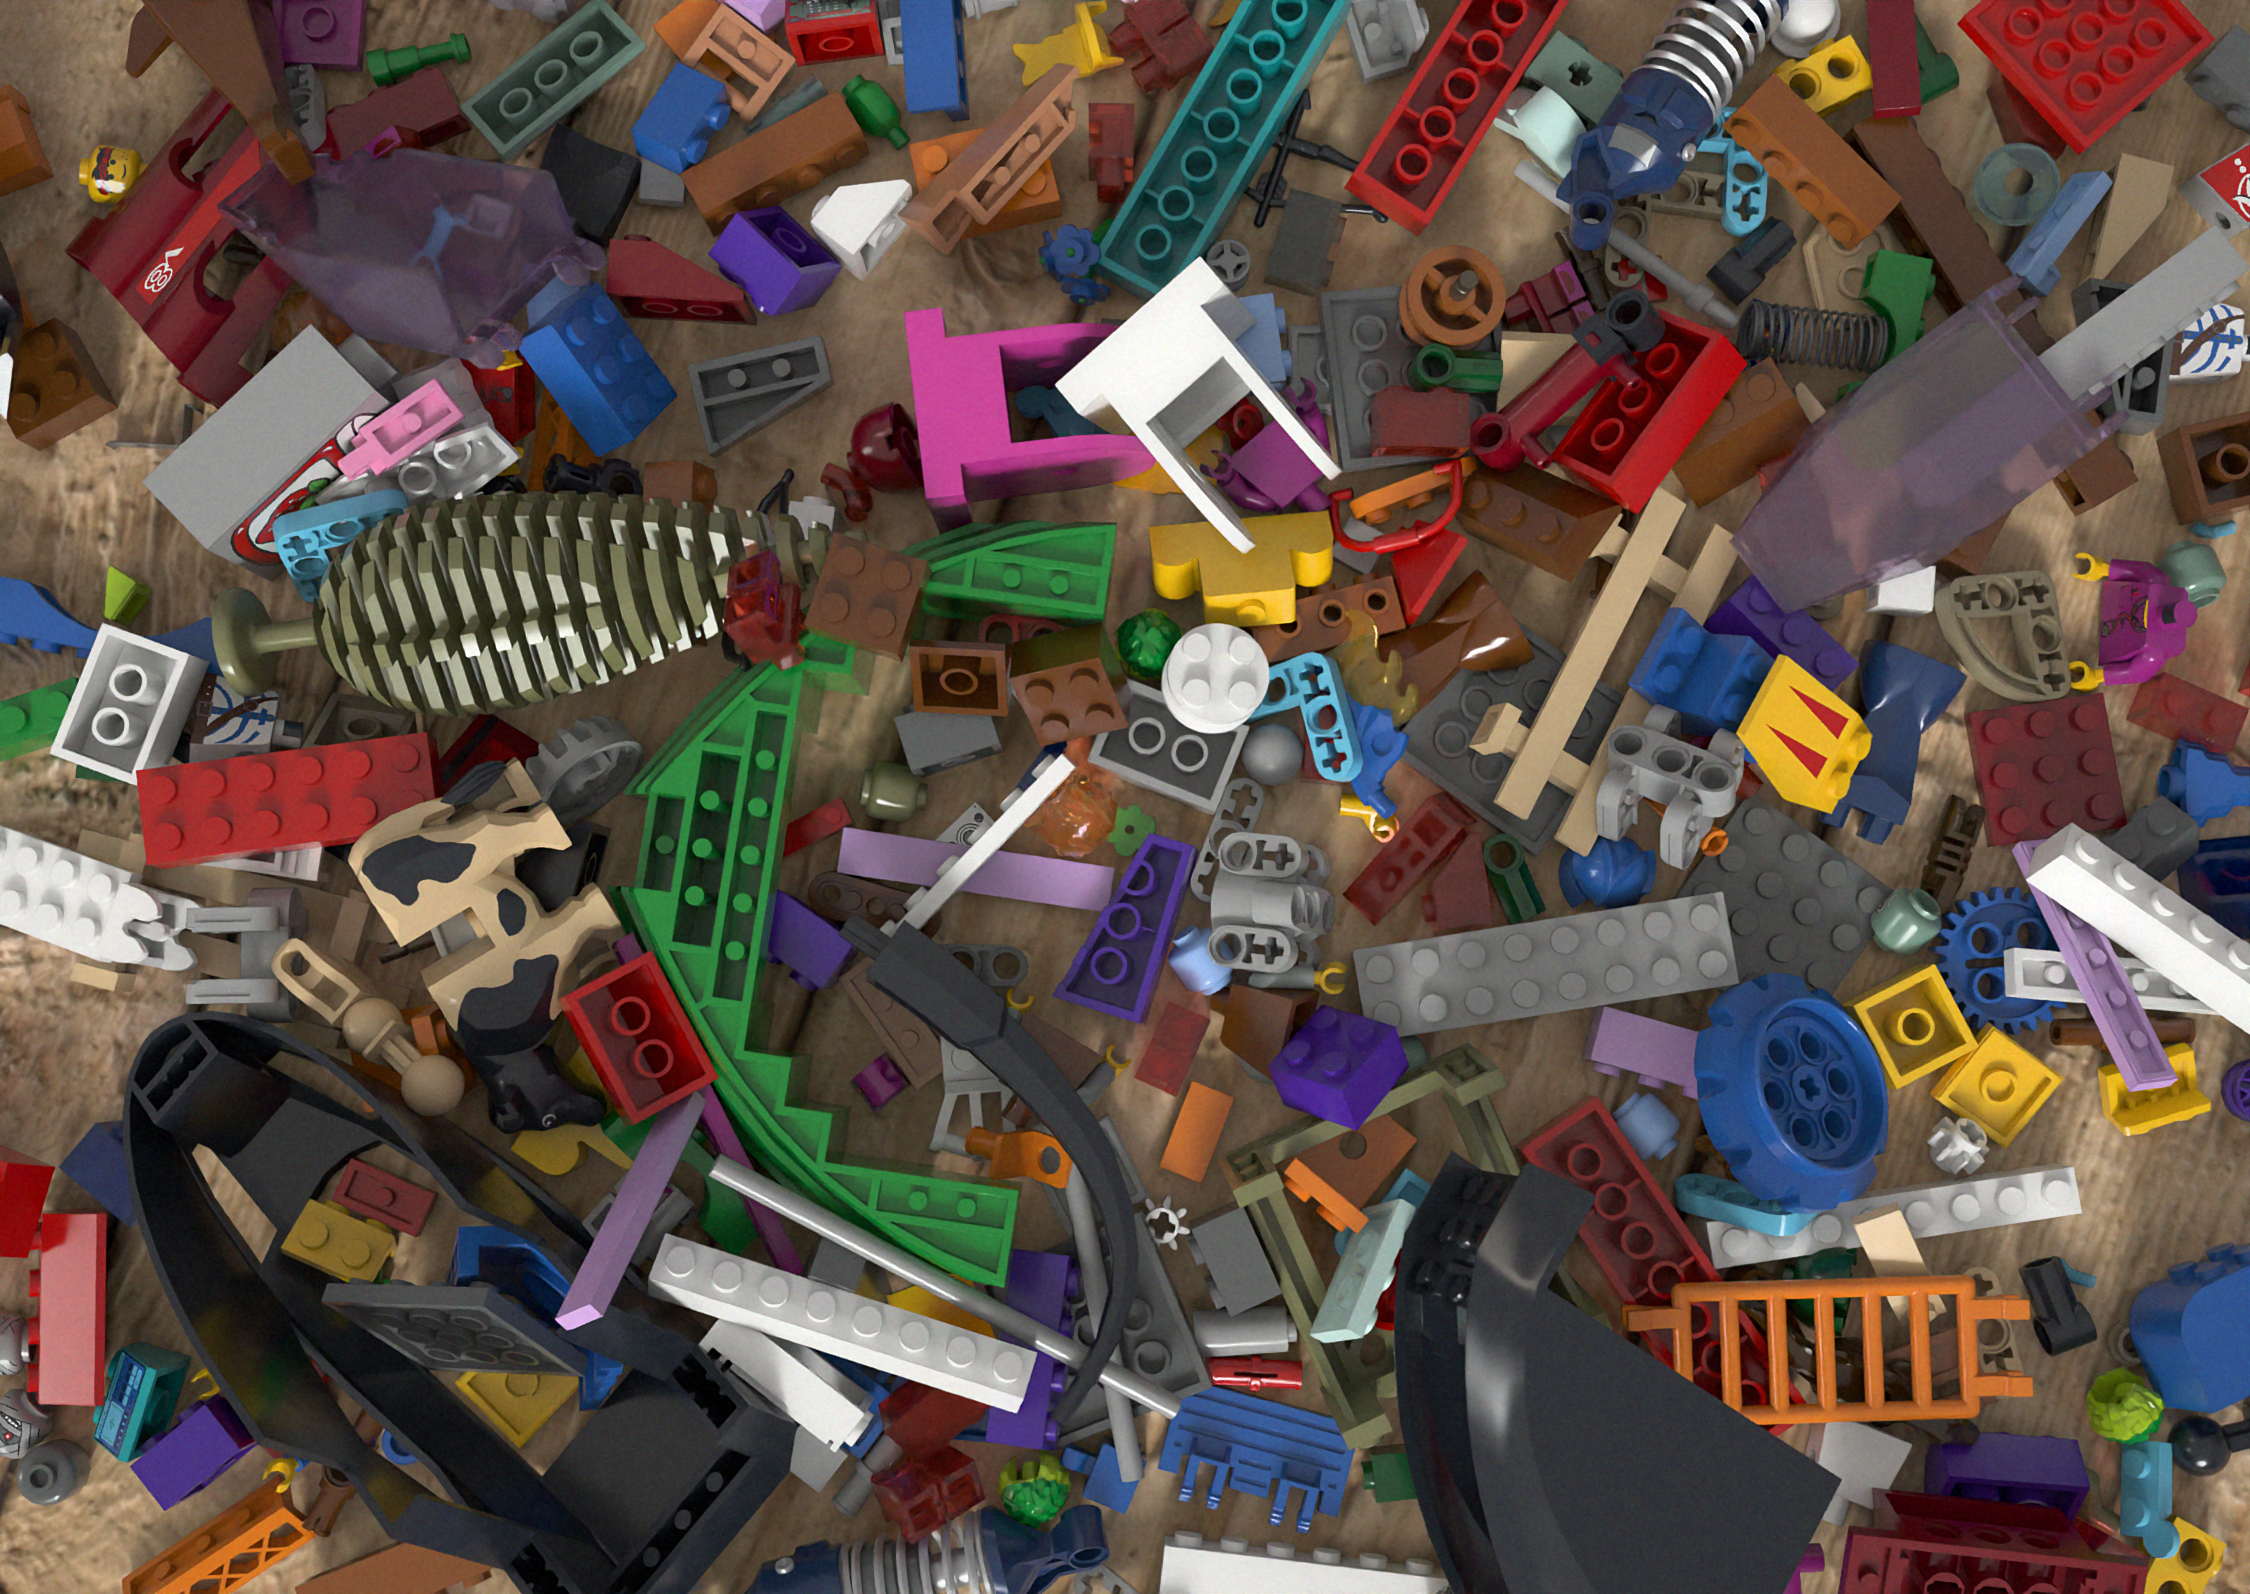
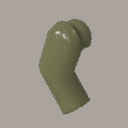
M2085 1467L2091 1488L2076 1516L2105 1534L2112 1536L2121 1526L2120 1515L2101 1504V1492L2098 1486L2100 1478L2094 1470Z

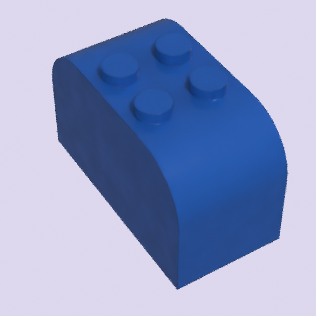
M2221 1244L2207 1250L2208 1258L2197 1263L2195 1261H2186L2176 1264L2167 1270L2169 1276L2147 1286L2134 1301L2129 1318L2131 1339L2155 1393L2160 1394L2162 1401L2165 1402V1407L2214 1414L2250 1396V1244Z

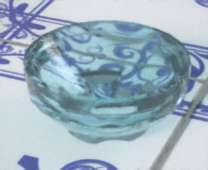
M2023 142L2006 144L1994 150L1980 164L1974 180V196L1978 207L1992 221L2005 226L2027 225L2038 220L2052 207L2060 188V172L2051 155L2039 146ZM2016 168L2026 169L2033 177L2032 188L2023 195L2011 193L2005 184L2007 174Z

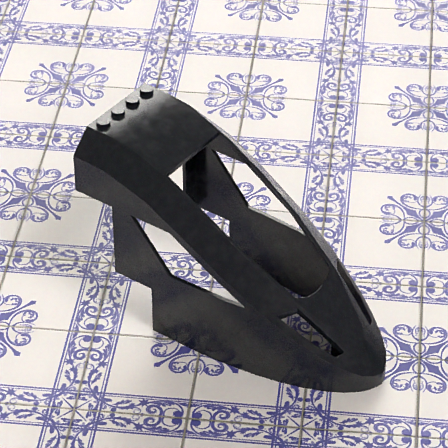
M218 1011L188 1013L165 1022L153 1030L142 1043L133 1061L126 1084L122 1112L123 1152L129 1191L139 1227L166 1296L198 1356L259 1446L343 1471L389 1538L504 1570L521 1594H687L790 1472L796 1423L786 1412L730 1369L733 1364L730 1360L723 1364L718 1360L722 1355L714 1348L707 1352L699 1344L708 1332L682 1306L649 1296L648 1276L636 1265L629 1262L602 1317L570 1330H566L561 1326L556 1334L561 1339L633 1368V1370L542 1476L429 1370L321 1302L327 1283L342 1284L345 1283L344 1280L283 1254L281 1246L309 1199L317 1202L331 1177L347 1165L350 1158L382 1144L388 1145L427 1169L460 1210L536 1244L570 1286H572L594 1242V1238L583 1226V1220L520 1168L443 1115L429 1117L414 1112L405 1103L399 1089L271 1024L241 1014ZM281 1051L324 1066L357 1093L380 1117L370 1120L266 1063ZM198 1144L212 1150L277 1229L262 1264L209 1187L192 1154ZM306 1352L352 1399L435 1475L454 1503L441 1499L364 1443L309 1360Z

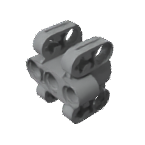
M1658 703L1650 709L1643 727L1629 724L1614 728L1607 738V765L1609 773L1605 776L1600 786L1596 800L1598 835L1618 842L1626 834L1632 823L1638 824V803L1643 797H1647L1668 806L1660 829V858L1667 864L1681 870H1686L1697 853L1700 840L1711 830L1714 818L1722 817L1734 808L1736 792L1744 771V743L1737 734L1720 728L1715 733L1708 749L1703 750L1681 741L1680 712Z
M1236 832L1226 836L1218 850L1220 866L1214 881L1211 897L1212 933L1207 943L1210 958L1217 965L1223 967L1243 969L1249 972L1283 973L1291 969L1293 965H1296L1300 944V951L1307 953L1306 961L1299 962L1298 965L1313 966L1314 971H1316L1321 962V951L1314 941L1320 935L1330 933L1335 919L1334 897L1321 885L1327 880L1332 869L1328 853L1322 848L1304 844L1299 840L1281 835ZM1246 841L1251 847L1246 852L1245 859H1242V866L1237 867L1232 861V850L1239 842ZM1265 851L1274 853L1276 862L1265 860ZM1310 854V858L1317 861L1318 866L1316 870H1309L1307 877L1305 870L1309 863ZM1229 934H1233L1232 949L1234 950L1235 958L1232 960H1227L1221 953V942ZM1254 944L1265 946V955L1255 954ZM1278 950L1284 951L1283 956H1278Z
M253 888L248 895L247 907L187 908L185 928H192V933H241V979L191 980V985H185L186 1004L246 1003L247 1016L265 1023H295L298 1021L302 1001L285 987L271 969L273 956L284 942L292 938L303 941V933H308L309 910L302 909V899L298 888ZM301 953L294 956L291 962V969L295 976L303 975V955Z

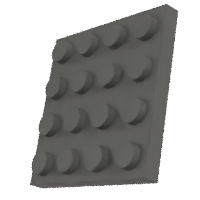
M1402 285L1320 292L1317 297L1338 464L1342 470L1341 473L1436 464L1454 459L1459 460L1469 456H1475L1476 460L1480 459L1470 449L1467 443V433L1477 418L1483 414L1496 412L1497 394L1439 391L1433 395H1422L1411 388L1407 380V370L1422 348L1409 338L1400 322L1398 297ZM1501 319L1487 337L1470 351L1500 352ZM1428 361L1422 362L1423 370L1427 375L1434 378L1441 376L1437 365Z
M1516 620L1527 638L1535 658L1523 666L1510 670L1477 671L1461 668L1438 696L1414 715L1401 731L1409 734L1410 738L1405 752L1399 760L1501 834H1508L1517 838L1522 844L1523 849L1533 857H1536L1563 821L1574 797L1547 781L1528 819L1522 820L1493 802L1514 760L1501 752L1483 755L1469 746L1489 706L1506 702L1523 711L1517 722L1530 729L1567 658L1564 653ZM1598 679L1563 750L1590 766L1624 696Z
M1751 790L1747 791L1721 827L1729 839L1725 850L1713 857L1706 856L1703 853L1672 899L1723 891L1739 984L1766 974L1785 973L1801 977L1808 991L1822 988L1833 995L1875 934L1871 926V915L1894 890ZM1734 985L1716 987L1715 989L1723 993Z
M1142 1209L1134 1213L1139 1263L1134 1301L1119 1340L1123 1366L1184 1399L1212 1388L1215 1381L1203 1352L1196 1341L1190 1321ZM1103 1225L1097 1228L1109 1289L1110 1250ZM1075 1237L1040 1251L1070 1256L1076 1259V1268H1080ZM1081 1276L1079 1294L1077 1297L1073 1296L1071 1316L1075 1317L1073 1340L1090 1349L1094 1342V1335L1083 1278ZM1009 1278L1004 1288L972 1281L975 1289L1006 1304ZM990 1324L995 1338L1000 1340L1002 1330ZM1069 1365L1067 1385L1063 1395L1076 1377L1075 1373L1077 1370ZM1098 1381L1095 1386H1092L1066 1427L1061 1424L1058 1448L1111 1428L1103 1383ZM1130 1398L1133 1418L1154 1411Z
M352 1278L348 1284L327 1283L321 1300L330 1308L427 1370L585 1377L589 1360L587 1356L575 1349L573 1343L561 1339L551 1332L548 1323L527 1315L524 1312L525 1307L523 1305L503 1298L498 1294L499 1289L489 1283L473 1281L469 1287H456L448 1282L432 1280L428 1286H416L408 1281L392 1279L388 1285H377L368 1280Z

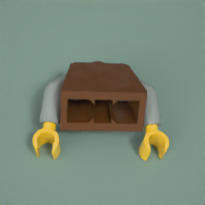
M1337 961L1330 962L1323 968V971H1314L1313 966L1293 965L1291 969L1283 973L1255 971L1250 978L1235 982L1231 989L1224 986L1212 994L1210 1009L1224 1016L1220 1036L1221 1042L1234 1053V1056L1251 1079L1275 1085L1268 1065L1315 1013L1320 992L1313 990L1314 985H1321L1325 992L1332 995L1339 994L1344 990L1346 984H1334L1327 978V974L1332 972L1338 974L1346 973L1347 968L1343 963Z
M1010 988L1007 991L1005 1004L1008 1013L1047 1053L1086 1105L1098 1100L1114 1079L1119 1077L1131 1064L1130 1057L1123 1064H1117L1112 1060L1111 1053L1117 1047L1116 1045L1108 1047L1101 1056L1031 1014L1032 995H1029L1027 1003L1017 1004L1012 1000L1015 989ZM1000 1079L998 1080V1082L1006 1086ZM1013 1093L1000 1115L1020 1128L1025 1129L1033 1113Z

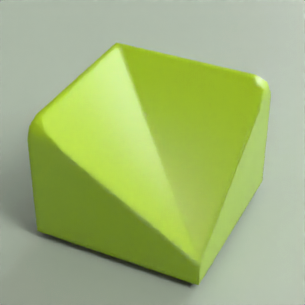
M110 565L107 573L106 598L101 611L109 620L128 627L153 594V589L129 573Z

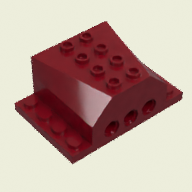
M1872 1488L1875 1528L1848 1526L1838 1594H2144L2149 1566L2142 1557L2093 1552L2061 1508Z

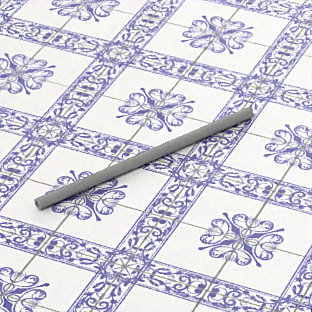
M721 1153L710 1169L708 1176L1076 1370L1079 1369L1089 1351V1348ZM1109 1360L1098 1380L1169 1419H1173L1176 1416L1182 1403L1181 1397Z

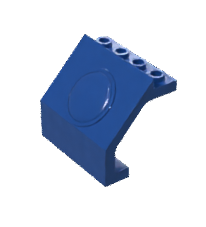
M497 1226L458 1227L445 1282L451 1283L456 1287H469L473 1281L492 1284L499 1289L498 1294L515 1297L557 1332L562 1325L555 1318L571 1286L539 1247ZM574 1344L573 1347L589 1358L585 1377L578 1376L579 1411L598 1410L605 1396H610L611 1386L616 1385L617 1375L622 1374L623 1364Z

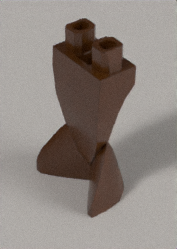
M1476 569L1443 601L1428 623L1373 641L1357 644L1339 655L1343 662L1339 670L1344 688L1353 695L1361 690L1367 699L1362 703L1367 706L1374 705L1383 710L1393 709L1398 717V725L1401 726L1433 701L1458 674L1461 668L1477 671L1510 670L1525 665L1533 660L1535 656L1523 631L1483 573Z

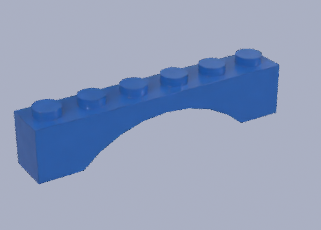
M0 576V643L17 646L18 638L33 641L32 649L60 655L62 647L77 649V658L88 659L99 631L80 622L61 606L48 589L28 581ZM205 617L187 627L161 635L141 636L208 661L210 663L206 673L224 677L213 645L211 617Z

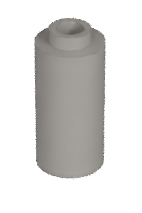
M1285 1305L1251 1307L1230 1317L1227 1309L1192 1311L1194 1335L1204 1357L1288 1352V1342H1297L1296 1323L1292 1314H1286Z

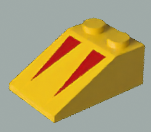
M1781 654L1778 655L1736 732L1784 800L1832 814L1839 799H1842L1847 794L1850 778L1860 760H1863L1869 753L1873 737L1856 711L1792 659Z

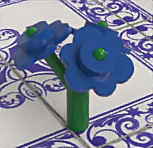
M1107 218L1093 232L1087 228L1078 230L1072 224L1063 225L1059 228L1057 232L1058 240L1053 241L1048 230L1042 233L1044 241L1043 246L1038 248L1039 263L1047 274L1052 272L1058 282H1062L1061 292L1069 294L1070 300L1076 304L1092 306L1096 301L1104 302L1106 297L1110 295V288L1102 284H1096L1092 280L1094 270L1093 264L1097 263L1101 257L1099 245L1114 221L1111 218ZM1075 272L1078 276H1082V279L1064 277V275Z

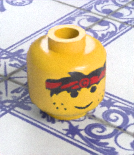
M97 145L93 149L90 158L82 157L79 183L81 185H88V192L93 201L116 205L149 164L143 162V158L138 151L108 145Z

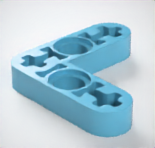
M1725 106L1721 108V114L1713 125L1714 134L1705 137L1697 151L1723 154L1722 175H1725V182L1722 185L1721 207H1723L1722 215L1720 216L1721 224L1731 235L1747 237L1760 226L1765 216L1768 173L1744 147L1734 141L1730 133H1728L1726 138L1722 137L1724 131L1722 125L1738 109V107ZM1738 164L1750 165L1755 170L1757 178L1752 182L1741 181L1735 176L1733 168ZM1735 188V189L1741 190V191L1733 192L1732 189ZM1742 194L1743 196H1748L1745 203V212L1747 215H1750L1748 221H1742L1740 213L1736 212L1742 201Z
M395 489L379 490L287 513L274 520L272 531L276 549L300 596L305 601L313 603L314 596H316L317 602L319 601V590L324 571L333 561L328 548L352 543V540L362 530L370 527L376 528L378 522L393 514L398 513L399 516L405 514L403 509L409 507V503L404 492ZM342 521H349V522H346V523L335 524V523L342 522ZM294 536H299L300 539L295 540Z
M1310 652L1270 667L1269 684L1275 678L1281 677L1286 686L1285 694L1279 701L1273 702L1268 696L1267 689L1262 702L1243 725H1250L1300 705L1319 773L1326 779L1338 782H1349L1356 778L1362 769L1363 755L1336 661L1329 656ZM1314 665L1323 668V673L1317 676L1318 683L1309 681V675L1315 672ZM1321 690L1330 692V695L1322 696ZM1331 704L1337 712L1336 723L1330 729L1324 730L1319 724V713L1323 707ZM1325 739H1333L1334 744L1326 743ZM1337 752L1344 753L1347 756V760L1341 763V769L1333 768L1332 761L1338 759Z
M1687 1174L1675 1181L1676 1205L1681 1211L1770 1235L1789 1236L1796 1234L1820 1213L1797 1214L1786 1212L1781 1208L1778 1198L1762 1201L1739 1182L1707 1174Z

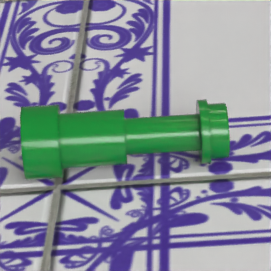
M453 32L450 33V41L422 48H418L415 44L387 51L384 47L366 52V57L376 86L382 87L396 83V78L411 75L417 70L424 69V66L457 59L459 65L464 64V61L472 59V54L465 33L455 34Z

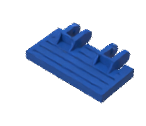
M1214 1384L1212 1388L1182 1399L1178 1413L1173 1419L1169 1420L1158 1469L1177 1474L1182 1453L1188 1455L1178 1500L1189 1502L1190 1497L1194 1493L1199 1463L1204 1462L1215 1465L1212 1482L1206 1494V1507L1217 1510L1229 1466L1232 1467L1228 1487L1267 1498L1272 1478L1278 1479L1268 1519V1524L1279 1527L1280 1522L1284 1518L1285 1504L1290 1486L1304 1489L1301 1508L1296 1517V1532L1307 1534L1319 1491H1321L1317 1507L1318 1512L1338 1517L1355 1448L1350 1451L1348 1450L1331 1415Z

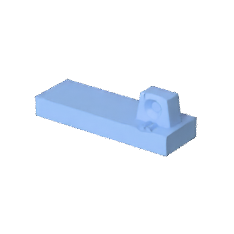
M2103 170L2073 173L2010 257L2006 265L2012 272L2013 283L2016 288H2025L2036 297L2048 296L2058 280H2060L2061 274L2054 265V262L2114 183Z

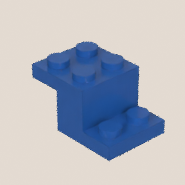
M1669 607L1631 676L1628 685L1650 705L1654 706L1658 703L1679 711L1681 714L1682 734L1713 737L1720 728L1736 734L1775 660L1750 636L1710 634L1683 608ZM1745 746L1744 759L1748 763L1758 764Z

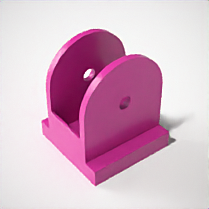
M942 307L904 312L925 495L939 534L973 523L972 502L1104 485L1133 477L1155 465L1156 458L1136 436L1095 434L1014 443L1008 392L1021 391L1025 387L1036 385L1045 388L1054 387L1060 379L1120 326L1102 323H1067L949 337Z

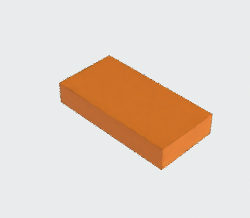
M1191 1081L1159 1167L1202 1184L1235 1097Z

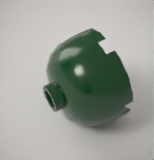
M1833 1247L1819 1250L1811 1255L1798 1256L1795 1265L1785 1264L1782 1280L1853 1278L1851 1271L1852 1266L1857 1265L1858 1247L1846 1249L1847 1247ZM1851 1297L1833 1298L1835 1337L1842 1338V1331L1846 1325ZM1814 1298L1789 1299L1790 1309L1796 1319L1807 1328L1815 1331Z

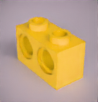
M1851 34L1837 42L1833 38L1826 39L1809 51L1810 56L1798 63H1796L1794 58L1789 59L1770 73L1775 72L1789 87L1795 86L1800 88L1806 96V99L1802 100L1821 119L1864 97L1871 89L1870 67ZM1828 66L1839 68L1844 78L1834 77L1829 72Z
M2170 1514L2165 1520L2171 1522L2177 1528L2180 1536V1546L2176 1555L2169 1559L2151 1556L2144 1546L2143 1537L2133 1554L2135 1557H2142L2149 1566L2144 1594H2158L2160 1586L2166 1581H2170L2171 1588L2169 1594H2202L2209 1579L2219 1572L2223 1563L2222 1553L2227 1544L2181 1518ZM2190 1539L2192 1544L2190 1553L2186 1557L2180 1558L2179 1551L2182 1543Z

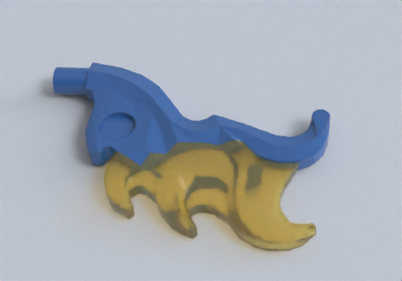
M1355 609L1345 610L1344 615L1352 621V628L1348 638L1338 647L1322 655L1331 657L1339 667L1363 755L1361 772L1350 782L1363 805L1371 806L1383 819H1387L1396 811L1397 806L1383 792L1385 789L1383 781L1386 773L1402 757L1408 745L1410 735L1406 732H1399V727L1408 722L1415 714L1419 703V693L1416 684H1409L1406 696H1400L1399 683L1402 676V662L1398 651L1391 650L1388 663H1383L1379 657V633L1373 618L1363 611ZM1314 665L1316 676L1323 673L1322 667ZM1324 691L1326 695H1330V692ZM1331 705L1335 715H1337L1335 707Z

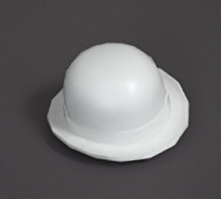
M1789 0V11L1770 38L1772 45L1785 56L1800 60L1808 58L1810 56L1809 51L1826 39L1833 38L1834 40L1837 35L1841 19L1838 0Z

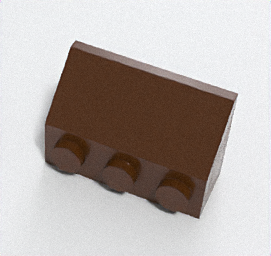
M1770 356L1738 376L1671 469L1698 509H1701L1817 441L1820 437L1776 362Z
M1523 461L1519 467L1507 473L1494 472L1488 466L1474 470L1463 484L1461 506L1454 517L1467 534L1571 583L1623 508L1614 501L1549 472L1539 470L1537 467Z

